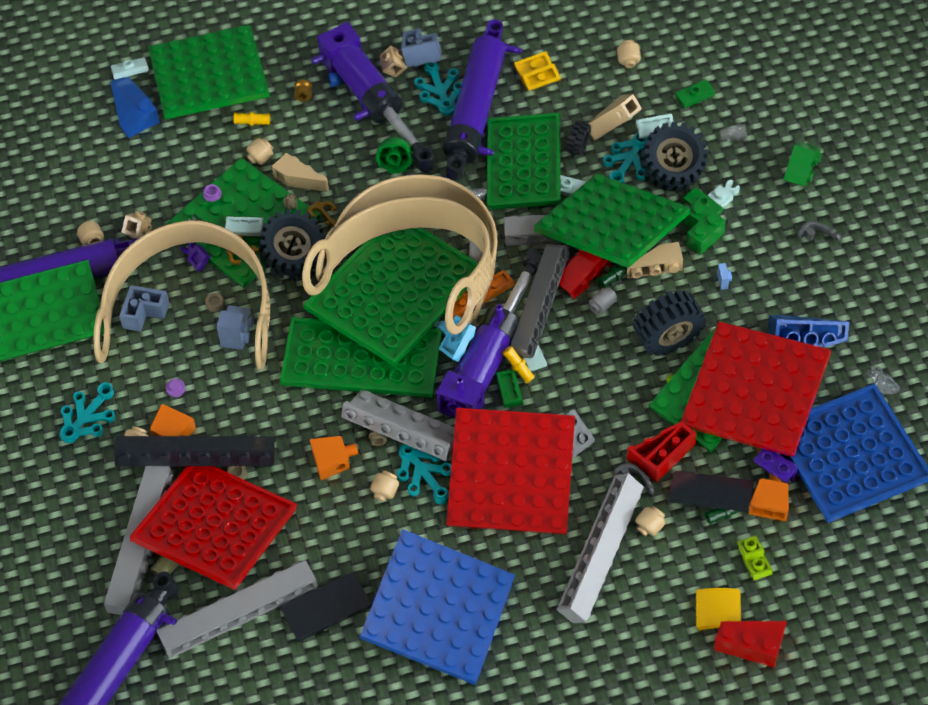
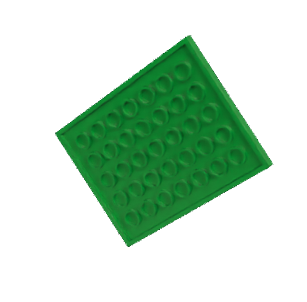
M423 228L393 231L365 242L331 276L324 290L317 295L311 296L303 304V309L395 367L445 314L447 301L453 287L461 278L469 277L479 262ZM466 287L460 291L456 301L466 292Z

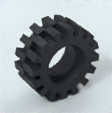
M576 120L570 130L571 133L568 136L569 140L567 141L566 148L567 152L582 156L590 139L591 124Z

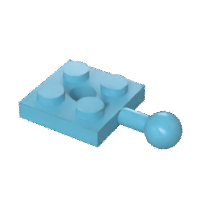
M455 315L453 319L454 324H458L462 317ZM440 321L436 325V329H441L442 336L445 337L439 350L451 359L459 362L466 352L469 341L474 337L476 327L468 322L462 332L453 335L448 332L445 321Z

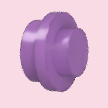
M214 184L207 185L203 191V197L206 201L215 202L220 199L221 190Z
M172 379L167 383L166 391L172 397H180L185 391V384L180 379Z

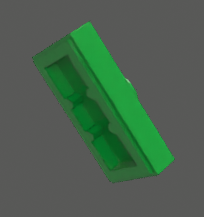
M707 80L675 92V97L684 109L715 96V90Z
M696 187L683 198V202L688 206H691L698 200L718 215L723 212L722 206Z
M511 369L496 372L495 376L503 407L523 405L515 371Z

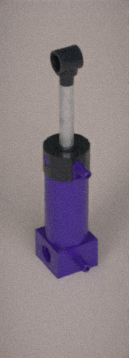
M346 22L317 36L319 55L311 58V62L315 65L322 61L330 73H338L359 100L364 110L354 114V119L358 121L366 116H370L375 123L389 121L401 138L410 145L418 170L421 172L431 171L435 164L433 150L429 147L421 146L397 115L402 108L403 102L363 52L360 37L351 25Z
M533 248L527 250L523 260L524 270L504 307L498 304L486 310L454 372L448 370L437 390L438 412L456 418V408L483 409L485 405L484 393L504 357L502 352L511 346L520 321L513 312L534 273L537 272L543 252Z

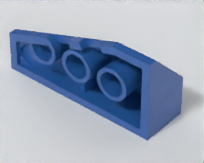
M128 76L111 81L119 124L128 138L160 123L157 109Z
M769 315L767 334L819 347H828L848 340L849 321Z

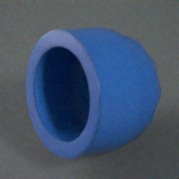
M338 73L328 74L330 87H336L341 84L342 79Z

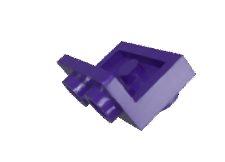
M762 449L754 459V463L784 483H787L788 480L793 482L798 476V467L792 461L780 456L777 452Z

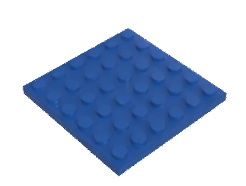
M875 384L811 408L795 456L787 455L789 460L798 467L799 477L827 523L928 483L927 464Z
M402 529L359 638L475 685L515 575Z

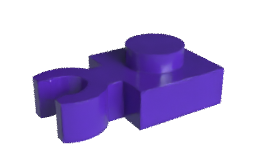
M195 242L188 243V248L181 247L183 253L189 254L187 257L189 263L197 271H202L211 257L201 245H196Z

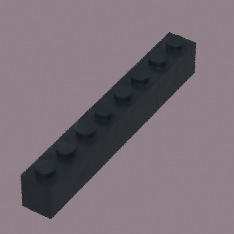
M116 436L114 448L115 466H274V436Z

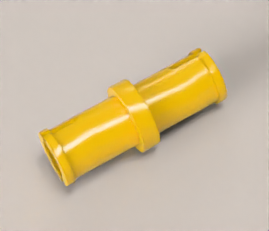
M250 112V114L234 113V124H250V126H254V124L270 125V114H254V112Z
M512 346L502 352L512 365L513 371H517L525 384L535 377L525 365L526 361L519 357Z

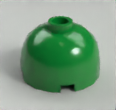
M387 138L380 143L377 149L376 162L381 169L383 167L388 173L399 174L405 172L412 163L411 147L402 138Z

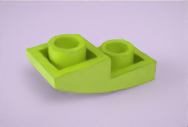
M757 536L737 541L740 553L753 581L772 575V568L764 555V549Z

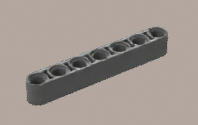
M547 245L544 249L511 346L520 358H533L569 256L566 245Z

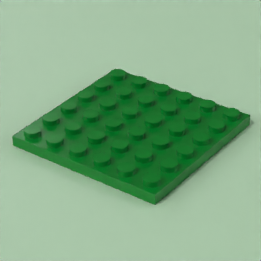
M251 25L148 46L165 120L270 97Z
M240 158L212 183L221 190L219 200L215 202L206 201L203 197V192H201L165 225L188 221L189 218L194 219L191 217L193 214H196L204 221H209L225 228L226 217L263 218L264 223H267L269 217L273 216L275 218L276 213L279 211L284 215L285 210L289 209L284 206V197H287V194L290 192ZM297 198L296 210H301L300 215L304 216L309 206ZM313 210L314 217L319 220L320 214ZM242 236V240L250 248L252 245L255 248L259 247L260 236ZM195 242L196 245H201L211 256L208 261L241 287L245 288L257 277L251 267L236 254L233 255V259L241 260V265L230 263L229 254L226 249L209 243ZM255 253L263 270H265L266 268L263 266L264 260L261 261L259 257L260 253Z
M596 174L534 225V232L629 268L690 214V207L627 185L618 180L610 179L602 174Z

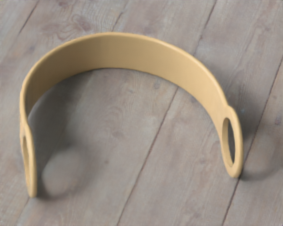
M434 175L394 177L374 184L358 194L345 207L335 226L327 233L325 240L338 226L356 213L376 204L401 198L435 197L448 199L465 206L481 219L489 235L492 275L485 294L477 303L474 313L472 312L469 323L474 326L494 277L497 253L496 226L484 203L461 184ZM324 249L320 250L316 265V279L319 282L326 269L325 266L323 270L326 254Z
M409 197L386 201L356 213L338 226L326 240H319L311 247L303 266V287L309 295L314 296L321 293L327 286L333 269L356 247L377 236L410 228L450 230L471 240L483 253L481 260L469 277H463L455 284L447 301L445 311L446 328L449 333L456 335L467 326L474 307L485 294L491 280L492 263L489 235L484 223L475 213L465 206L448 199ZM324 249L327 256L326 269L320 282L313 286L310 280L311 266L317 253ZM466 287L468 292L467 307L462 319L455 325L453 321L454 304L460 291Z
M190 220L168 224L152 230L137 239L116 260L103 288L101 304L94 325V353L97 362L104 363L107 358L114 304L121 287L129 275L141 263L162 250L180 244L203 242L222 247L239 256L251 267L261 283L262 301L255 334V361L257 369L263 370L268 350L270 298L263 268L256 254L244 240L233 232L204 221ZM102 319H103V321H104V343H103V348H102V351H101V348H100V328H101V322H102ZM261 334H262V351H261Z

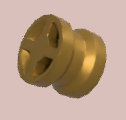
M308 80L296 81L294 85L295 99L301 102L309 101L312 98V83Z

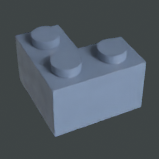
M420 28L403 32L401 50L407 67H417L423 63H435L441 60L442 50L436 33L422 36Z
M130 285L119 315L122 328L141 332L146 316L165 319L170 304L167 292Z
M228 305L227 311H221L216 326L221 347L238 350L244 349L245 343L249 342V329L254 325V317L251 314L250 308Z

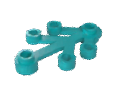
M425 63V73L432 77L435 87L425 83V80L421 77L414 80L415 88L425 90L419 93V99L423 103L437 106L442 115L449 116L454 113L455 100L460 92V88L458 89L457 87L462 85V82H455L453 84L459 78V72L457 69H450L448 71V78L442 85L438 75V63ZM453 84V92L447 98L446 93ZM430 93L439 96L440 100L430 97Z
M636 133L632 140L612 144L611 151L616 155H606L603 158L604 166L612 167L614 162L622 160L624 162L619 170L611 172L610 179L624 183V175L632 162L636 169V179L644 181L647 178L645 175H639L644 174L645 169L641 168V161L638 156L647 138L640 139L639 134ZM633 147L631 151L621 153L622 149Z
M104 382L98 386L97 391L99 395L86 409H84V402L86 401L84 393L81 391L74 393L73 399L76 403L77 420L73 424L71 420L73 416L72 407L65 405L61 408L64 426L61 428L59 435L63 442L72 443L79 436L90 434L99 437L103 434L101 424L96 423L91 427L81 428L82 425L102 420L111 423L115 420V413L110 409L93 414L104 400H109L114 395V390L110 383Z
M403 444L399 448L402 464L401 469L397 471V479L400 482H406L409 479L408 469L411 462L415 469L412 482L408 485L409 495L417 496L420 493L419 484L422 476L434 491V501L440 505L446 504L449 501V491L445 487H440L430 472L450 476L451 464L443 463L442 465L423 463L419 458L431 459L433 462H439L441 459ZM444 468H449L450 470H449V471H444L443 469H444ZM404 473L406 476L401 477L400 474ZM411 488H417V490L411 491Z

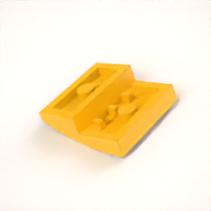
M546 51L514 62L513 66L528 92L561 80L555 64H552Z
M706 588L696 590V627L698 630L719 628L721 621H741L739 589Z

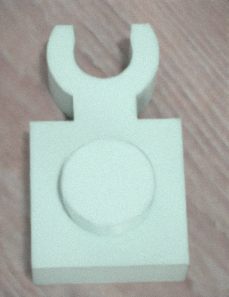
M729 180L726 183V187L719 185L707 196L724 208L733 200V196L739 192L740 186L737 185L735 188H732L733 180Z

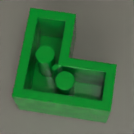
M801 141L795 144L783 180L801 186L811 183L814 176L812 169L817 163H820L822 158L821 148Z
M697 200L690 206V214L684 220V224L690 228L687 232L686 246L699 255L703 254L724 234L726 220Z

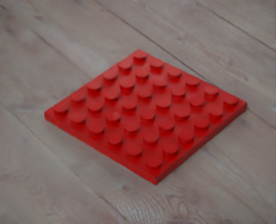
M719 321L681 421L692 430L794 457L829 361L831 349Z
M456 408L446 525L450 527L567 535L575 416Z
M187 466L132 532L130 541L236 590L296 511L297 504L215 466Z

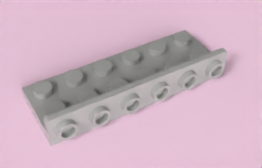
M361 390L351 402L345 401L343 403L341 418L444 461H447L453 453L455 427L372 394L369 391Z

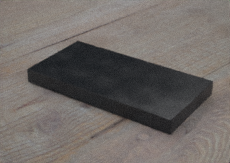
M675 471L668 502L749 512L754 480Z
M352 572L280 606L296 640L300 642L371 608L372 605L355 573Z

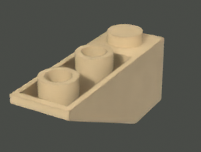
M634 94L621 95L587 123L591 124L590 136L593 140L598 139L626 122L642 109Z
M285 153L272 166L274 178L286 186L324 192L329 191L327 178L323 174L315 172L309 165L300 162L295 156Z
M679 242L660 244L640 257L633 265L627 268V278L656 276L663 273L682 271L683 257Z

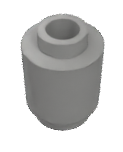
M609 287L601 289L589 300L590 310L595 314L602 315L615 303L616 293Z

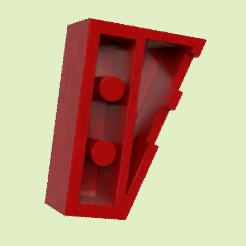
M580 250L576 256L571 257L568 261L558 288L575 300L590 286L589 282L593 278L601 277L603 275L601 271L607 266L611 268L614 262Z
M681 421L661 431L659 435L652 438L648 437L644 439V442L628 447L627 460L639 467L657 483L695 446L697 433Z
M721 621L715 639L714 650L774 668L787 621Z

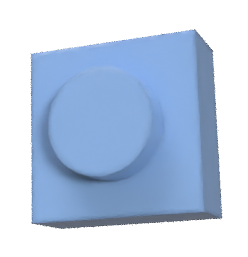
M726 263L718 264L717 276L720 289L724 290L728 289L729 281H732L731 271L727 270Z

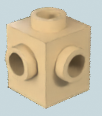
M390 46L379 55L382 71L396 78L407 68L401 49Z
M139 211L125 215L121 233L127 234L133 239L140 238L151 231L150 223L152 218L146 217L145 213Z

